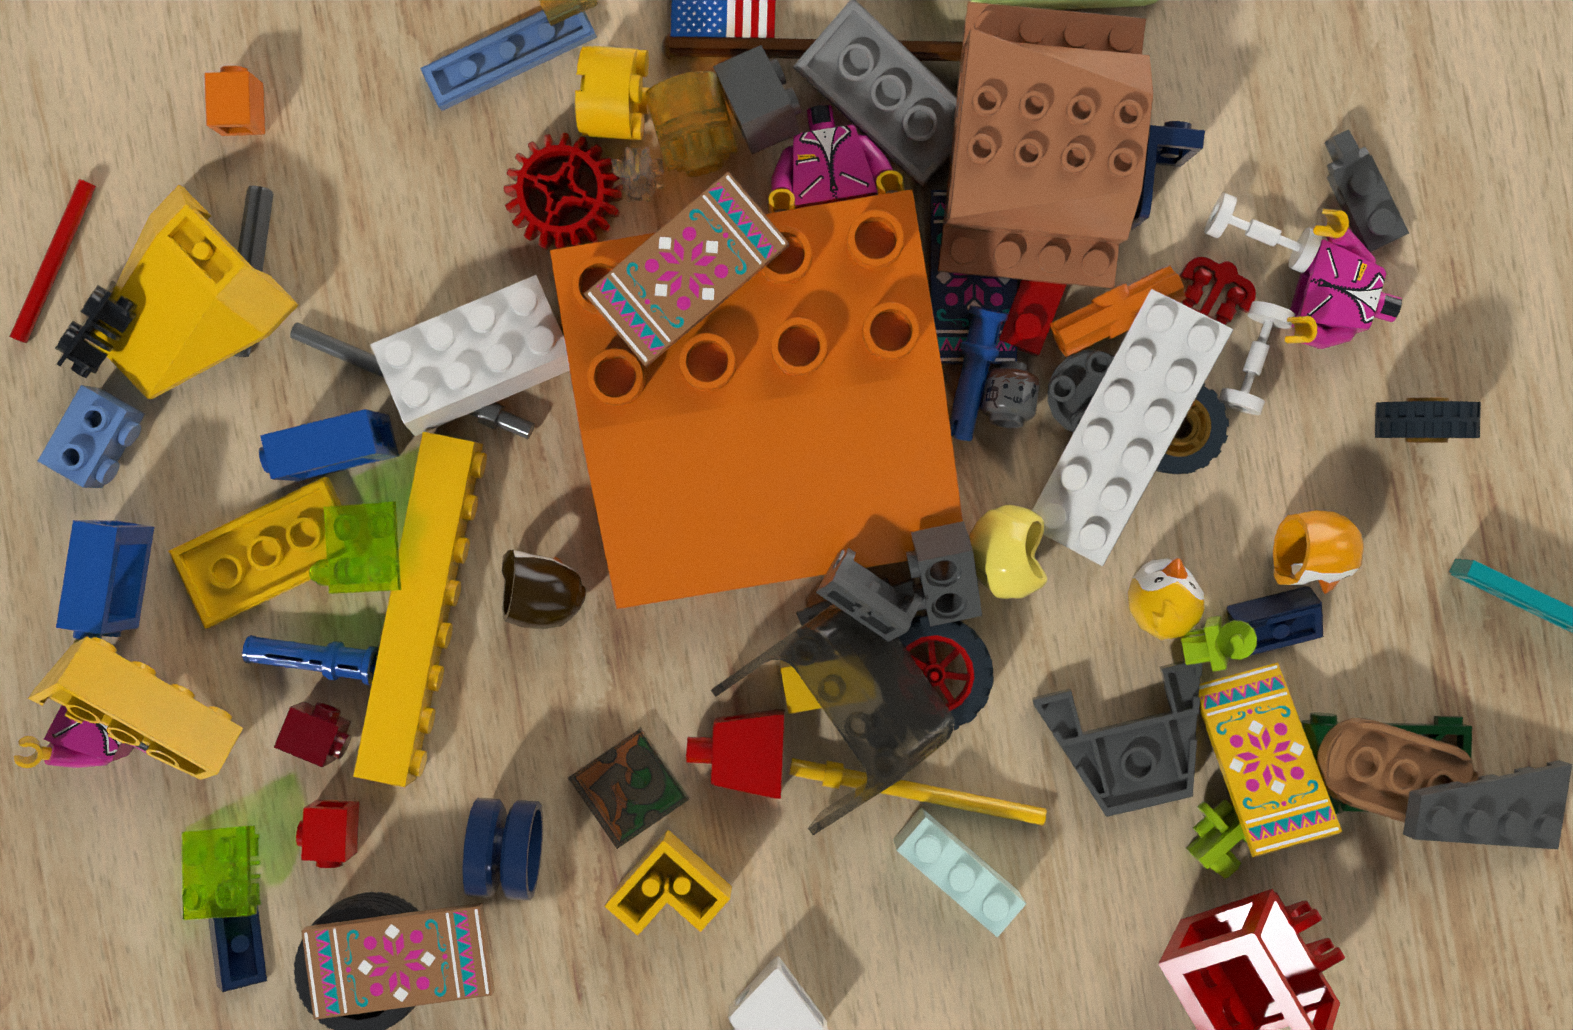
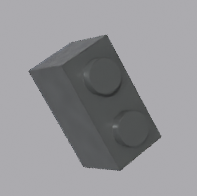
M761 45L713 66L723 97L751 154L800 134L795 115L802 113L797 96L792 87L784 90L783 85L787 84L778 60L769 61Z

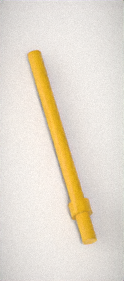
M792 758L789 775L822 781V786L839 789L840 785L1042 826L1046 820V808L844 768V763L829 760L826 761V764Z

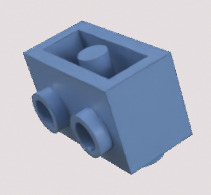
M81 385L39 457L38 462L83 488H103L104 485L111 482L116 476L120 467L118 460L125 448L132 445L141 432L140 422L145 414L101 388Z

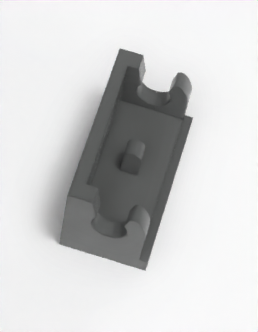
M850 548L846 552L841 550L836 555L816 593L887 641H891L906 633L921 604L922 597L916 593L912 597L908 594L905 596L855 562L856 552Z

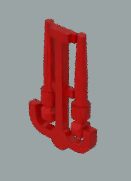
M1196 257L1185 265L1180 274L1181 278L1193 281L1192 285L1187 286L1184 292L1186 299L1181 304L1206 316L1210 313L1224 285L1233 283L1238 286L1228 290L1225 297L1226 302L1221 303L1215 314L1217 317L1216 321L1224 325L1231 323L1237 312L1235 309L1237 304L1240 310L1247 313L1252 302L1256 299V289L1253 283L1239 275L1237 267L1229 261L1219 264L1207 257ZM1196 267H1203L1194 273ZM1211 272H1213L1215 283L1200 310H1197L1193 306L1199 303L1204 293L1202 288L1210 283L1212 278Z

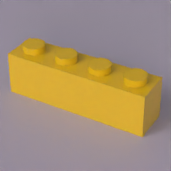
M86 636L72 644L28 697L29 700L44 706L47 699L67 708L65 716L80 724L87 721L108 726L106 729L109 733L108 737L123 744L139 746L142 742L149 746L146 750L147 755L200 780L217 775L220 772L243 730L241 726L231 721L232 716L228 712L218 707H207L194 699L195 695L189 689L178 684H167L155 677L156 671L142 662L126 660L116 654L117 649L111 643L96 637L89 638Z

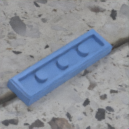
M562 0L420 69L441 111H444L597 38L580 0Z

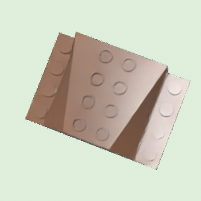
M977 2L967 3L938 272L1107 289L1114 288L1119 244L1128 240L1142 191L1152 111L1153 84L1150 55H1142L1146 25L1145 18Z

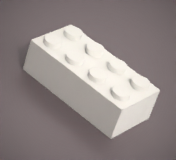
M537 275L370 344L401 419L414 436L570 371L564 336Z

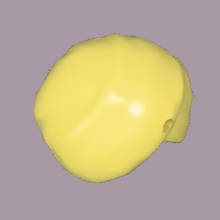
M1004 505L989 510L980 517L969 534L977 578L997 598H1024L1041 589L1047 582L1045 572L1035 559V552L1044 533V521L1040 515L1028 508Z

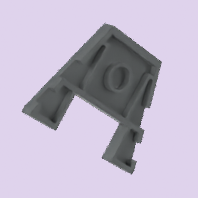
M1184 660L1159 667L1170 711L1085 732L1081 730L1071 689L1032 698L1035 708L1106 817L1193 797L1197 746L1195 738L1197 714H1199L1200 706L1199 684L1200 676H1202V663L1186 665Z

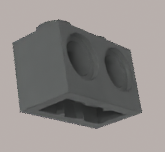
M962 521L911 532L914 550L906 552L911 578L919 577L920 583L912 584L913 593L922 597L918 610L926 609L930 627L982 616L973 549L965 522Z

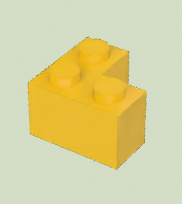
M667 829L610 893L604 907L637 936L667 903L701 932L730 900L732 886Z

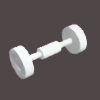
M1225 192L1220 195L1207 220L1205 234L1219 238L1227 225L1231 224L1245 230V235L1273 247L1277 243L1292 249L1289 268L1300 273H1304L1308 269L1318 252L1322 236L1315 235L1313 229L1308 227L1303 231L1297 242L1281 235V230L1254 219L1247 222L1233 216L1237 197Z
M1254 301L1251 304L1248 317L1262 323L1263 327L1258 341L1252 342L1243 368V371L1246 372L1245 379L1240 391L1222 388L1219 401L1223 402L1228 408L1248 414L1261 415L1265 401L1249 394L1255 375L1260 376L1270 346L1266 343L1271 328L1290 329L1292 322H1287V318L1295 317V313L1279 305Z

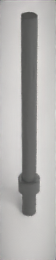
M297 322L292 327L290 338L384 378L375 355ZM497 402L469 413L477 417L478 423L494 430L500 427L526 439L530 438L535 427V423L505 411V406Z

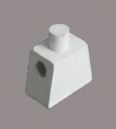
M779 956L775 957L729 1006L728 1018L735 1028L733 1030H828L827 1020Z

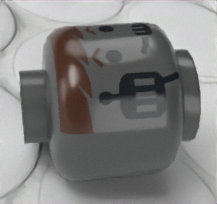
M1003 361L1000 368L988 371L980 409L983 414L989 417V423L1005 428H1021L1025 421L1031 420L1037 411L1040 389L1038 377L1027 371L1026 364L1017 361Z

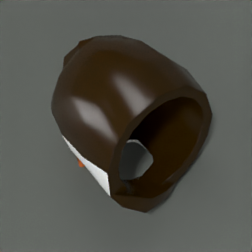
M508 550L503 555L502 574L505 581L502 612L505 622L522 628L548 629L563 626L579 612L585 601L586 588L582 585L581 577L573 568L563 564L556 556L552 559L516 550Z

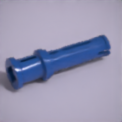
M970 305L968 311L972 314L967 339L961 342L960 345L961 354L965 356L949 419L951 436L955 435V439L964 441L973 440V432L990 362L995 361L996 357L999 356L1000 351L996 348L1002 322L1007 321L1009 315L1002 311Z
M250 635L244 642L242 658L245 663L252 662L322 672L323 676L328 680L335 681L339 677L362 680L364 685H372L379 647L369 646L367 650L345 647L344 643L339 641L329 643L327 646Z

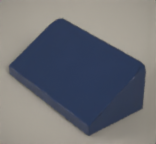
M1309 586L1227 607L1229 622L1233 620L1243 621L1255 630L1257 645L1251 655L1324 637L1322 602Z
M250 895L206 902L217 987L222 992L267 981L257 896Z

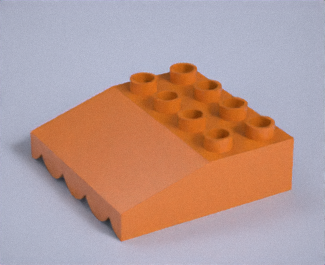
M912 189L765 214L789 242V247L648 367L641 362L584 293L655 233L550 250L580 434L616 609L825 575L836 555L841 550L846 552L848 548L856 552L854 561L864 568L907 561L906 552L914 550L911 532L963 521L943 370Z

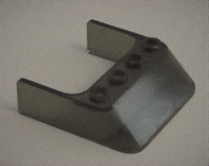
M834 604L829 605L711 689V692L717 697L764 663L771 660L787 662L796 670L861 762L867 774V782L822 810L808 827L812 836L901 780L944 745L954 731V718L950 710L899 638L887 641Z

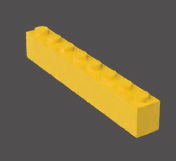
M428 432L422 433L353 777L406 787L416 780V776L421 777L425 769L427 751H423L422 746L425 734L431 733L435 721L436 710L430 708L433 691H439L444 676V666L439 665L442 648L447 649L453 631L452 623H447L450 607L457 605L461 592V581L456 580L459 563L464 564L467 559L470 547V539L465 538L467 523L474 520L478 508V496L473 495L476 478L481 479L483 477L487 463V454L482 452V443Z

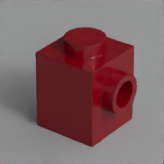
M305 701L289 708L274 748L319 767H324L335 761L336 758L340 760L345 754L351 740V735L347 734L351 721L341 717V711L334 706L317 702L315 706Z

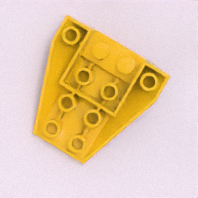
M179 184L149 215L110 296L118 301L122 295L136 303L138 306L133 311L136 317L132 319L123 333L99 319L101 323L113 329L121 336L119 341L108 337L97 329L93 331L94 334L110 343L114 348L109 352L99 346L97 347L106 352L111 362L147 399L151 400L269 337L299 306L270 275L254 269L207 221L211 217L209 212Z

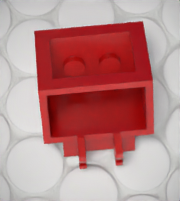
M1272 888L1180 919L1158 965L1197 1030H1279L1290 1027L1292 1030H1333L1340 1002L1322 972L1344 960L1345 956L1339 947L1334 948L1330 938L1305 944L1299 933L1322 920L1321 915L1317 909L1312 910L1307 900L1285 906L1278 893L1274 892ZM1333 949L1332 951L1322 955L1324 952Z

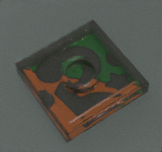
M641 727L568 777L616 849L689 800V796Z

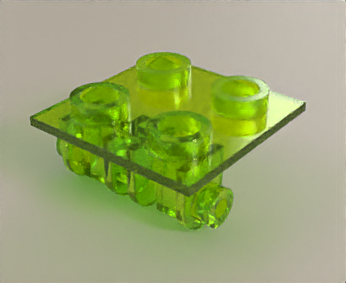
M396 501L324 507L327 559L318 560L310 567L309 576L311 580L320 586H328L329 594L401 590Z
M255 826L182 832L183 920L239 917L257 914V905H261L259 883H251V879L261 878V874H251L250 867L261 865V860L250 861V857L259 856L258 839L260 834H255Z

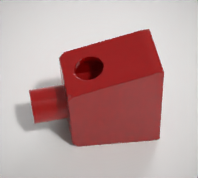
M785 709L715 718L713 737L688 736L686 763L712 764L711 784L714 786L781 799Z

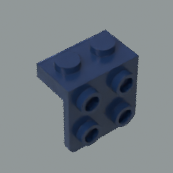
M1168 121L1164 123V126L1150 125L1143 186L1131 230L1135 229L1150 216L1155 166H1183L1203 149L1205 130L1191 129L1192 124L1184 121Z

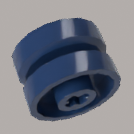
M477 798L474 801L466 827L463 851V886L468 897L491 898L501 882L502 890L508 899L531 900L533 898L539 876L543 842V812L539 801L517 800L509 809L508 815L500 799Z

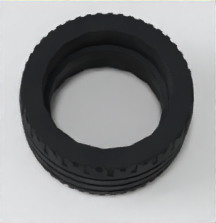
M365 892L337 902L317 918L311 926L416 912L418 909L412 906L413 904L410 902H406L405 899H401L396 895L393 896L390 893ZM302 940L295 956L294 981L297 986L296 990L299 992V998L303 1001L302 1004L313 1015ZM415 1006L317 1020L320 1021V1024H324L327 1028L333 1030H386L404 1019Z

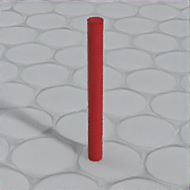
M78 179L9 337L23 343H28L95 191V185Z

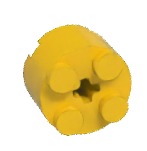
M583 46L581 48L576 75H582L580 90H575V113L579 133L590 137L643 140L644 114H649L651 104L650 88L643 87V77H647L649 68L648 50L607 46Z

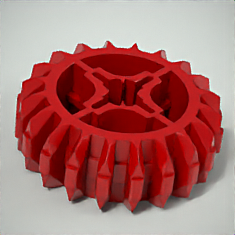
M564 132L560 136L559 145H555L550 134H545L543 141L546 147L539 149L534 141L529 142L528 148L532 155L528 159L521 153L515 156V159L522 166L521 170L515 168L507 169V175L514 181H517L516 184L504 186V193L506 195L517 197L505 204L506 210L509 213H518L512 220L513 225L517 229L527 226L524 237L528 241H532L540 235L539 246L545 250L551 246L554 238L556 249L566 248L567 240H571L573 246L583 245L581 240L583 236H587L591 243L599 242L593 230L598 226L606 233L611 230V226L604 217L607 215L617 218L620 212L609 202H618L623 199L621 191L611 188L621 182L618 173H608L614 166L613 160L610 157L600 159L603 150L598 144L587 150L588 141L584 136H579L573 146L571 137L568 133ZM568 161L567 163L563 162L559 171L554 175L546 176L539 174L544 168L553 163ZM581 165L588 167L596 176L598 186L596 198L579 188L581 179L579 170ZM567 185L577 197L573 195L570 197L563 196L559 200L550 189L555 191L557 189L564 190ZM531 188L547 197L545 211L548 215L545 223L536 218L530 202ZM583 210L588 212L590 210L580 221L571 225L559 226V223H564L567 215L572 211Z

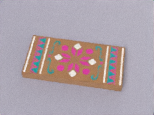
M727 172L584 294L641 362L648 367L787 249L789 242L733 176Z
M483 902L306 926L301 930L314 1020L492 996L495 991Z

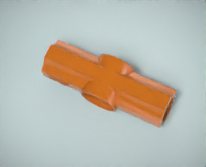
M1171 266L1164 269L1161 268L1129 286L1126 283L1092 299L1091 304L1050 324L1052 336L1058 348L1066 358L1093 346L1107 337L1110 340L1129 331L1151 289L1177 302L1185 300L1184 285L1179 275L1175 273Z

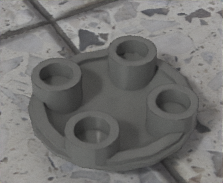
M1083 350L1068 356L1055 368L1048 383L1047 402L1053 417L1066 430L1071 432L1076 430L1115 356L1101 350Z

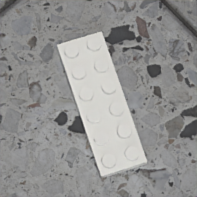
M1153 289L1150 290L1032 510L1040 515L1044 521L1043 535L1101 566L1105 564L1232 334V328Z

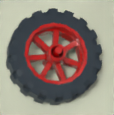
M927 615L914 617L906 633L891 641L886 640L883 643L876 665V683L880 698L892 716L905 723L911 729H919L931 734L938 733L939 731L948 730L950 732L957 730L959 726L966 722H971L987 704L994 679L991 656L976 631L962 621L930 627ZM934 641L944 642L954 647L941 662L936 661ZM928 642L930 661L927 663L909 653L917 645ZM961 654L966 663L967 673L945 671V667ZM906 659L922 669L923 673L902 680L904 660ZM945 678L966 681L962 691L956 698L952 696L944 683ZM926 681L927 685L919 702L910 695L905 687ZM933 686L940 688L948 703L941 705L927 704Z

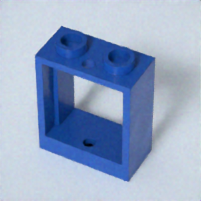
M367 409L260 435L263 447L259 448L260 462L264 471L269 473L270 478L273 480L302 481L399 457L390 416Z
M73 520L56 628L73 630V638L83 639L86 636L102 639V636L121 637L122 631L139 628L154 526L117 520Z

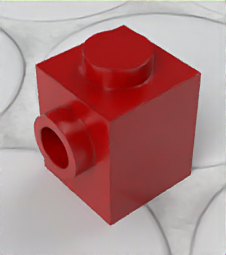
M315 800L303 808V820L299 822L296 831L297 846L302 847L301 860L316 861V867L337 868L343 866V862L353 857L358 849L360 802Z

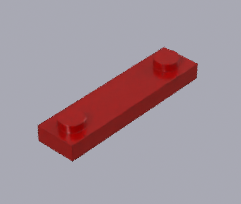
M1020 280L1008 319L1004 324L999 340L1016 346L1020 351L1036 357L1039 356L1067 284Z

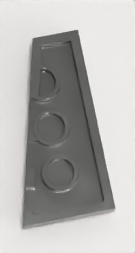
M1557 760L1548 762L1545 767L1533 768L1528 766L1514 769V773L1480 776L1477 781L1461 783L1456 781L1412 790L1409 793L1403 835L1414 840L1558 850L1572 764Z

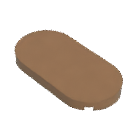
M1350 718L1335 725L1324 737L1317 756V766L1326 790L1335 800L1404 823L1410 791L1456 781L1461 783L1477 781L1479 777L1478 772L1474 771L1473 765L1470 763V761H1473L1462 749L1366 718Z

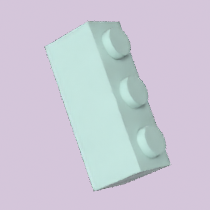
M922 807L893 839L896 851L997 938L1026 905L1020 892Z

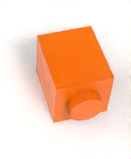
M223 66L220 68V72L205 73L206 126L221 136L265 135L263 82L251 74L247 68L241 66Z

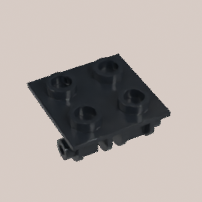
M111 281L106 289L97 285L80 311L87 316L81 325L72 321L55 347L56 350L61 352L57 362L58 366L61 367L67 358L74 362L71 370L84 378H87L91 372L96 374L108 354L86 341L85 338L109 352L114 347L92 333V328L94 327L108 337L119 341L121 336L98 320H102L123 333L132 319L136 317V314L133 312L138 306L136 303L122 295L118 301L109 297L113 292L116 282Z

